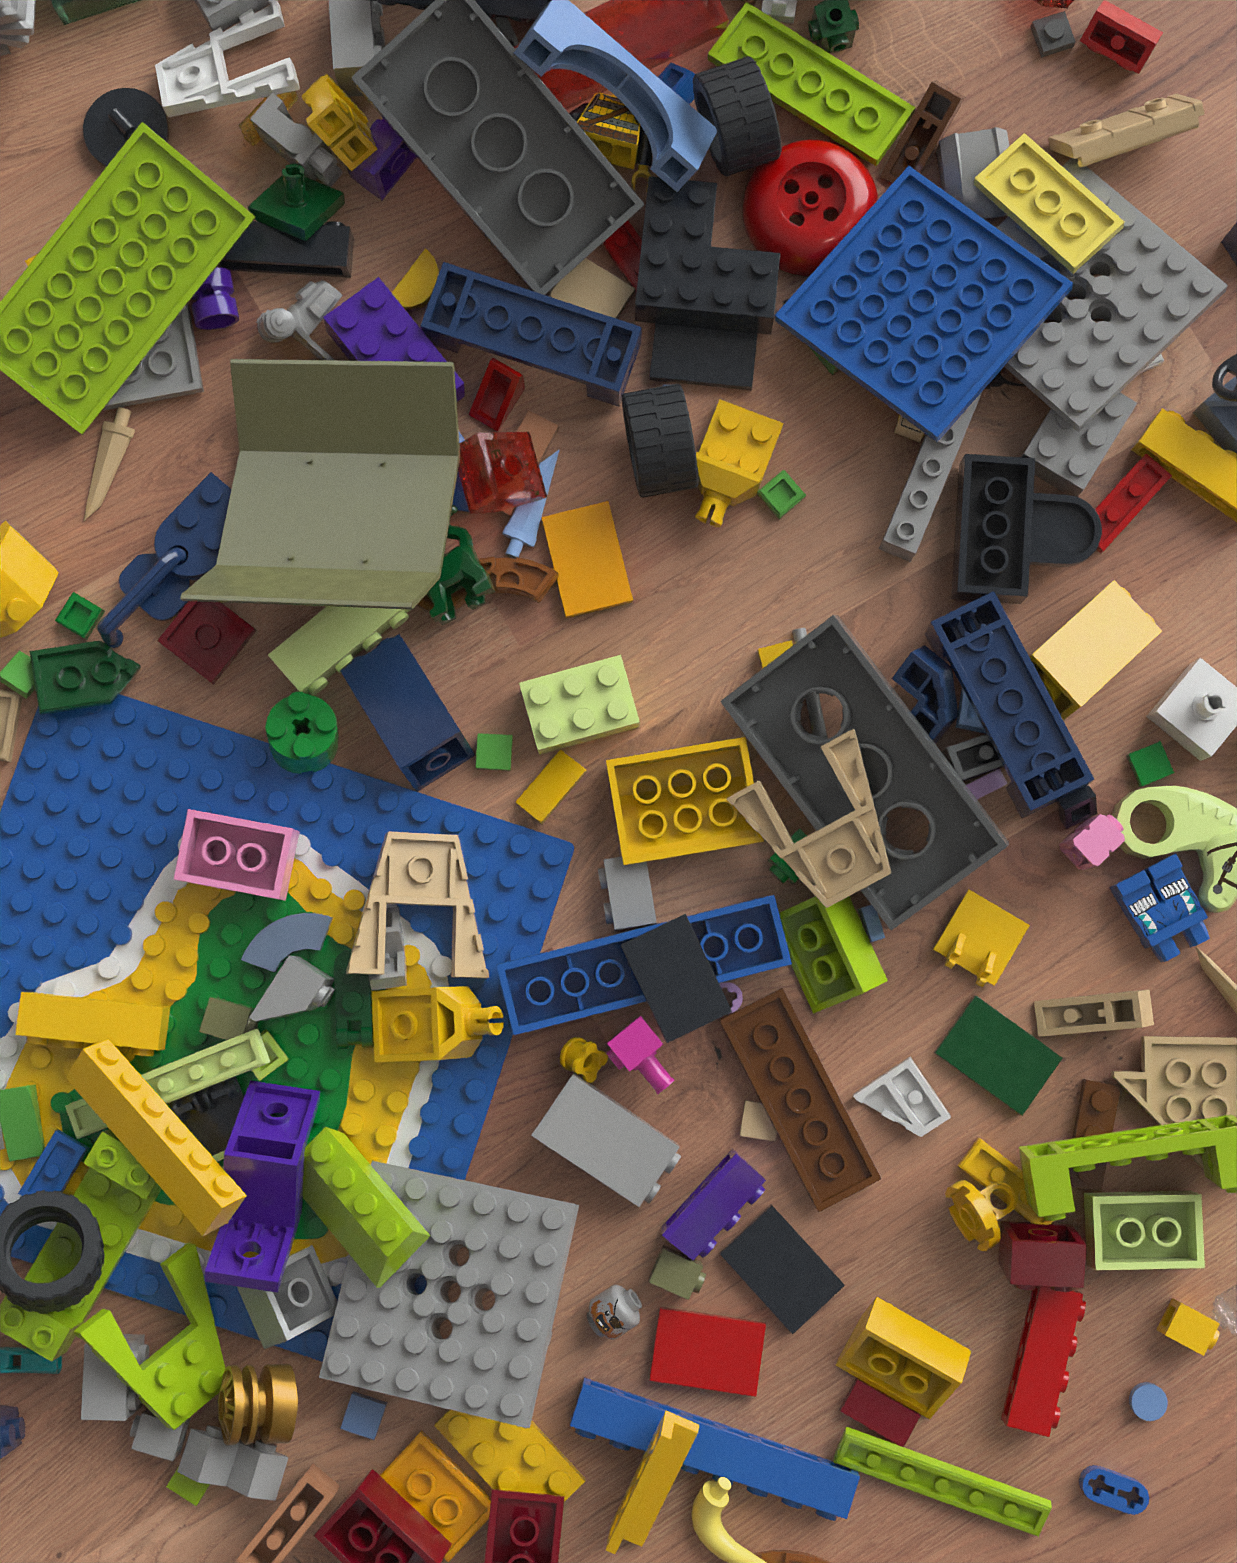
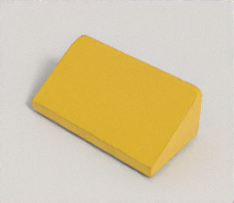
M560 749L515 803L542 825L587 773V770Z

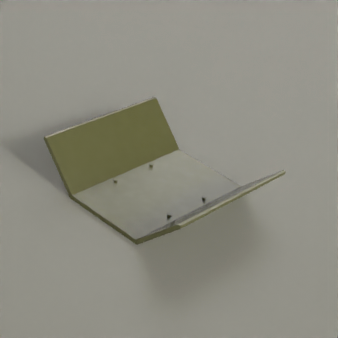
M231 359L230 368L239 456L217 563L183 592L180 599L182 601L413 610L440 579L460 461L454 363Z

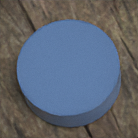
M1139 1383L1131 1390L1129 1395L1131 1410L1145 1421H1155L1161 1418L1167 1410L1168 1401L1166 1394L1153 1383Z

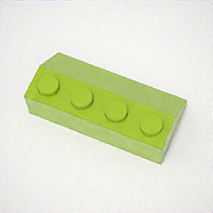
M325 1127L306 1146L304 1151L303 1198L376 1288H380L430 1237L429 1233L344 1133Z

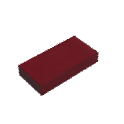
M858 1378L855 1379L839 1409L840 1412L902 1447L905 1446L921 1417L916 1411Z

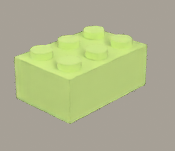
M621 655L519 683L539 755L640 727L639 717Z
M1193 1191L1084 1193L1087 1266L1094 1270L1205 1268L1202 1194Z

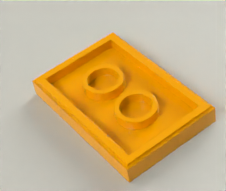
M609 501L541 517L553 567L559 574L557 583L566 618L633 602Z
M422 1430L380 1474L392 1488L452 1543L444 1557L447 1562L457 1554L489 1519L491 1497Z

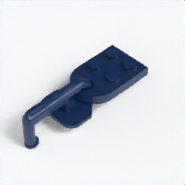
M212 472L161 523L155 535L154 545L156 553L136 556L121 572L119 586L125 596L97 625V630L102 640L108 646L117 648L122 644L124 636L118 628L138 607L158 621H167L175 617L188 602L182 601L180 598L181 594L190 587V580L200 579L216 565L232 489Z

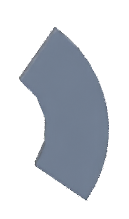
M300 913L278 919L254 937L241 960L276 972L282 961L294 952L304 949L321 951L333 917L316 913Z

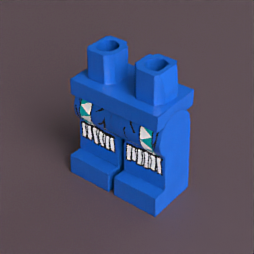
M1177 854L1171 855L1109 887L1132 928L1140 938L1139 940L1144 949L1151 948L1161 963L1181 954L1172 936L1180 932L1184 935L1190 948L1210 939L1203 922L1208 916L1204 909L1201 908L1196 894L1191 889L1181 869L1182 864Z

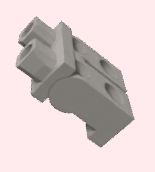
M271 93L250 119L262 141L290 164L302 166L305 172L304 177L314 181L318 178L325 185L332 187L343 172L336 165L337 160L332 155L329 147L316 133L312 135L308 127L303 124L294 123L284 102Z

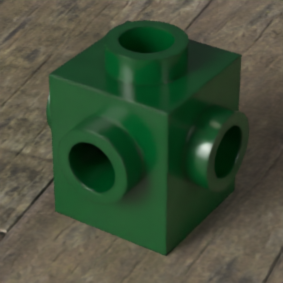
M823 0L817 6H814L812 20L808 21V30L812 42L816 41V45L828 53L840 52L852 47L855 32L859 30V19L856 10H850L848 0Z

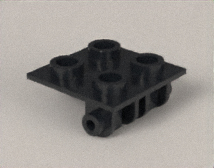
M235 1076L170 1102L169 1106L173 1113L213 1156L226 1150L244 1095Z

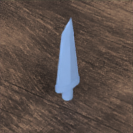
M559 450L540 462L532 477L535 480V484L530 483L524 492L526 495L523 494L520 499L521 502L518 503L510 520L503 529L502 535L511 539L505 553L508 557L514 559L519 557L523 545L532 548L535 546ZM534 490L536 496L531 498L530 491Z

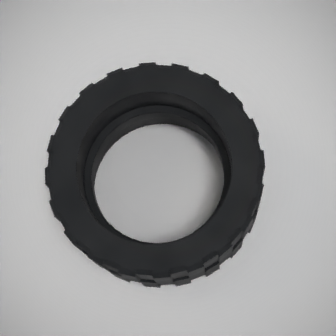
M747 56L695 74L693 78V93L697 112L715 126L717 130L709 151L720 173L728 177L779 159L782 151L779 124L770 92L754 59Z
M677 383L624 393L622 395L623 416L639 496L644 498L697 488L699 477L695 444L682 386Z
M42 1190L29 1195L25 1194L19 1197L17 1201L7 1205L0 1215V1291L2 1294L4 1293L11 1303L22 1307L23 1310L39 1312V1314H48V1312L54 1311L60 1312L67 1307L75 1306L81 1302V1299L89 1295L94 1289L93 1286L96 1281H99L105 1258L99 1224L96 1217H93L89 1207L86 1204H82L78 1198L55 1190L54 1192ZM44 1222H59L72 1227L81 1239L82 1254L78 1264L69 1274L50 1283H33L22 1279L15 1272L11 1262V1251L17 1239L27 1229Z

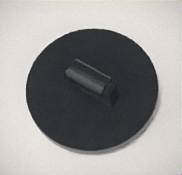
M118 88L108 91L97 98L86 113L83 123V136L86 146L92 156L100 164L107 167L142 122L167 142L169 125L166 114L158 101L144 91L135 88Z

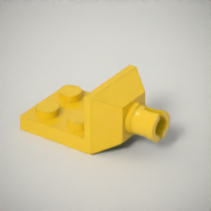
M719 399L699 452H696L699 477L698 488L704 497L699 511L695 515L697 520L706 524L710 511L714 509L710 519V526L721 527L723 517L729 505L735 506L757 495L784 423Z
M468 986L372 991L374 1062L428 1061L472 1057L483 1039L482 1035H499L504 1027V1022H489V1019L504 1018L502 1010L497 1006L481 1008L480 1001Z

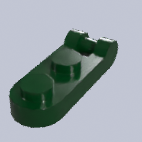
M352 949L344 950L337 956L334 962L337 1049H349L350 1045L361 1044L363 1048L374 1047L372 991L369 975L346 974ZM349 1020H361V1030L349 1031Z

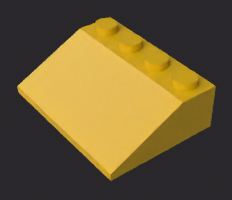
M746 737L606 760L623 865L764 842V838L759 832H756L746 821V818L727 800L728 797L754 784Z

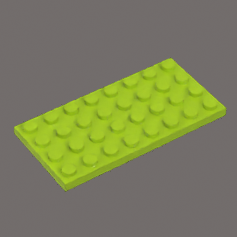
M142 122L0 301V370L83 435L256 217Z

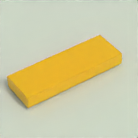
M978 1137L957 1166L985 1188L998 1182L1010 1185L1017 1196V1204L1014 1209L1017 1213L1034 1224H1051L1053 1221L1044 1220V1216L1038 1217L1027 1203L1022 1170ZM992 1192L1007 1204V1198L1002 1192Z

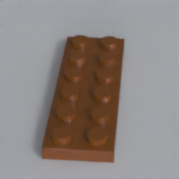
M783 988L719 1020L817 1212H821L881 1180L870 1155Z

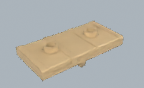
M1173 94L1167 98H1156L1145 102L1144 106L1129 109L1126 112L1103 120L1088 121L1081 124L1079 128L1048 137L1050 150L1073 159L1077 158V163L1082 168L1198 128V117L1204 115L1203 103L1201 100L1179 94Z

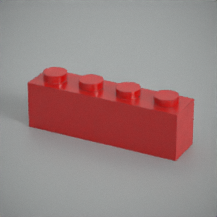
M1036 1286V1289L1031 1291L1001 1420L1006 1426L1050 1437L1051 1428H1057L1060 1419V1407L1057 1406L1060 1392L1064 1393L1066 1391L1069 1381V1372L1065 1371L1068 1357H1073L1077 1348V1336L1074 1335L1076 1323L1083 1320L1086 1309V1301L1082 1300L1083 1294L1078 1290L1073 1289L1070 1292H1060L1052 1290L1050 1286Z

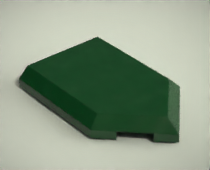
M102 641L29 651L40 715L112 704L141 668V665L119 655L112 650V647Z

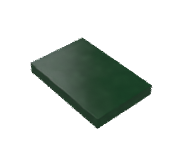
M976 995L972 997L934 1051L936 1055L1021 1116H1023L1063 1059V1057Z

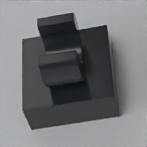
M1089 785L1057 801L1059 819L1066 829L1098 814L1096 794Z

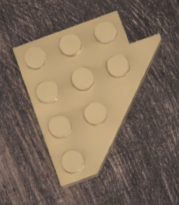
M1141 1036V1072L1111 1071V1077L1159 1125L1230 1114L1237 1117V1038ZM1189 1155L1204 1170L1202 1155Z

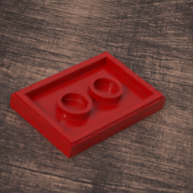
M660 1307L649 1379L655 1382L756 1397L766 1322Z

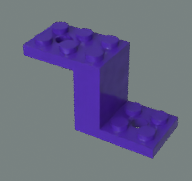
M250 1080L224 1153V1170L247 1196L229 1222L219 1228L205 1269V1282L278 1293L302 1214L304 1151L320 1103V1091ZM273 1113L284 1114L282 1117H272ZM249 1251L256 1252L259 1254L256 1257L247 1258L243 1256L246 1252Z

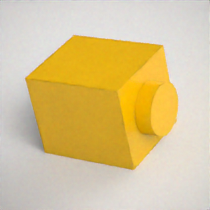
M1172 1298L1156 1330L1204 1356L1207 1349L1211 1350L1218 1340L1219 1331L1217 1329L1220 1323Z

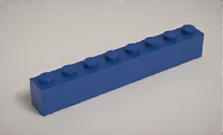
M584 1377L570 1421V1426L576 1428L575 1433L589 1439H595L596 1435L610 1439L609 1444L613 1447L629 1451L630 1447L643 1450L645 1454L666 1410L699 1425L698 1434L683 1462L682 1470L693 1474H698L699 1470L713 1474L712 1479L715 1481L720 1477H725L730 1481L731 1486L735 1481L746 1485V1490L757 1496L767 1497L768 1493L782 1497L781 1502L790 1507L802 1509V1505L815 1508L817 1515L829 1520L836 1521L837 1516L844 1519L848 1518L860 1479L858 1471L833 1463L832 1460Z

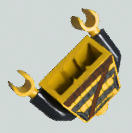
M595 93L589 103H583L569 113L610 163L634 169L635 164H639L638 171L633 174L631 180L633 190H635V180L637 178L643 177L648 182V178L651 176L648 172V167L652 166L653 162L650 142L636 117L614 94Z

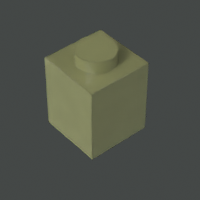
M210 997L199 1032L229 1040L257 1029L259 1021L249 1018L255 1008L217 997Z
M663 1245L649 1276V1283L689 1300L692 1292L699 1293L706 1273L701 1272L703 1268L701 1261L691 1260L685 1254Z

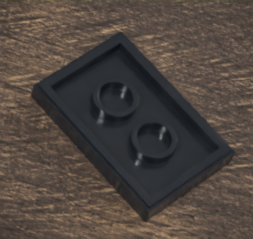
M655 324L650 380L752 391L758 333Z
M686 914L620 944L666 1043L732 1012Z
M772 1204L719 1252L792 1334L845 1286Z

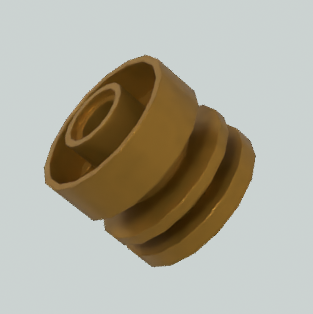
M267 1364L262 1368L258 1382L255 1368L252 1365H245L242 1373L237 1365H228L223 1373L218 1398V1416L223 1442L226 1445H236L241 1437L244 1445H250L254 1441L258 1427L261 1441L264 1444L289 1443L294 1434L298 1411V1394L292 1366L290 1364Z

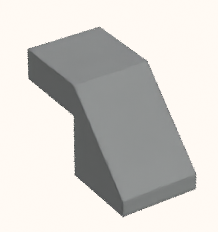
M399 906L386 908L384 975H369L371 991L407 986L406 955Z

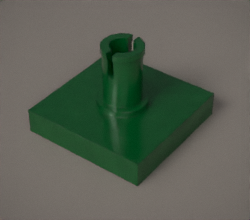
M290 164L286 165L285 169H282V176L248 206V211L256 217L254 220L306 241L345 204L344 192L304 177L305 172L302 166Z

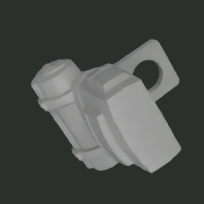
M324 280L316 283L310 281L303 288L299 289L295 295L297 302L292 304L287 310L276 308L270 311L267 309L265 313H262L256 321L258 333L262 339L270 343L280 342L292 336L319 360H334L309 335L343 295Z

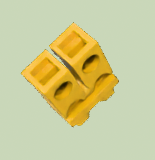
M328 74L318 78L301 95L302 100L313 111L306 118L307 125L327 146H330L331 150L351 171L377 150L371 131L366 125L369 122L367 116Z

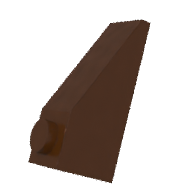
M937 80L932 81L880 176L894 183L908 166L921 174L935 152L939 140L944 137L966 97Z

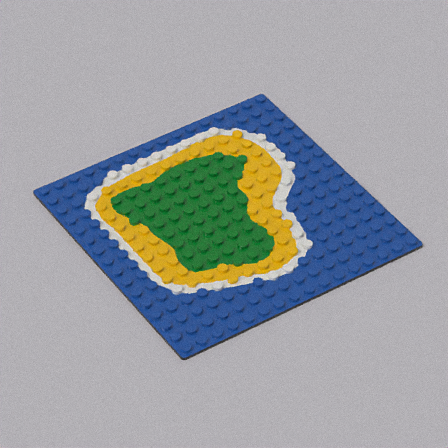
M121 694L117 696L112 704L40 715L38 706L0 811V1090L36 1084L45 1147L56 1130L64 1132L89 1147L63 1191V1194L73 1196L90 1168L84 1164L85 1159L101 1132L109 1129L105 1128L77 1139L65 1105L83 1099L65 1077L81 1051L94 1045V1043L84 1042L83 1049L61 1047L62 1040L49 1039L48 1045L26 1043L27 1036L15 1035L21 992H36L170 1007L165 1050H154V1056L133 1055V1048L119 1046L121 1054L140 1075L227 1041L226 1039L199 1032L210 997H217L256 1008L286 959L282 961L276 972L247 963L241 959L254 937L276 920L300 913H316L333 917L321 951L304 949L294 952L290 956L301 957L334 978L335 959L344 950L353 948L384 837L388 831L458 835L468 877L466 881L470 899H473L475 921L478 934L481 935L484 948L482 952L486 969L489 971V978L451 977L453 907L386 904V908L399 906L406 955L407 986L379 990L468 986L480 1001L481 1008L497 1006L502 1010L504 1018L489 1019L490 1023L504 1022L502 1032L499 1035H482L483 1039L472 1057L374 1062V1047L363 1048L361 1044L350 1045L349 1049H337L334 992L325 1007L320 1006L312 1011L259 1021L257 1028L261 1033L267 1029L286 1054L288 1060L260 1081L252 1070L240 1074L236 1078L244 1097L250 1080L320 1091V1103L306 1146L325 1127L344 1133L370 1165L372 1161L465 1180L513 1037L496 964L541 953L574 853V845L571 842L331 763L320 771L302 772V774L292 773L283 769L275 762L267 742ZM188 809L282 826L299 831L286 901L174 880ZM349 1020V1031L361 1030V1020ZM273 1113L272 1117L284 1116L281 1113ZM1 1123L0 1215L7 1205L21 1197L18 1193L40 1157L9 1161ZM224 1159L217 1161L221 1167H224ZM161 1189L104 1288L186 1315L160 1264L185 1244H195L205 1281V1269L219 1228L202 1236ZM303 1198L302 1214L289 1256L313 1245L338 1302L349 1253ZM44 1222L27 1229L15 1242L11 1251V1257L33 1264L57 1222ZM249 1251L246 1252L243 1256L247 1258L256 1257L259 1254L256 1252ZM423 1275L419 1276L415 1281L414 1288L418 1295L427 1286L426 1278ZM205 1282L215 1326L260 1341L237 1286ZM334 1316L294 1338L274 1346L323 1362Z

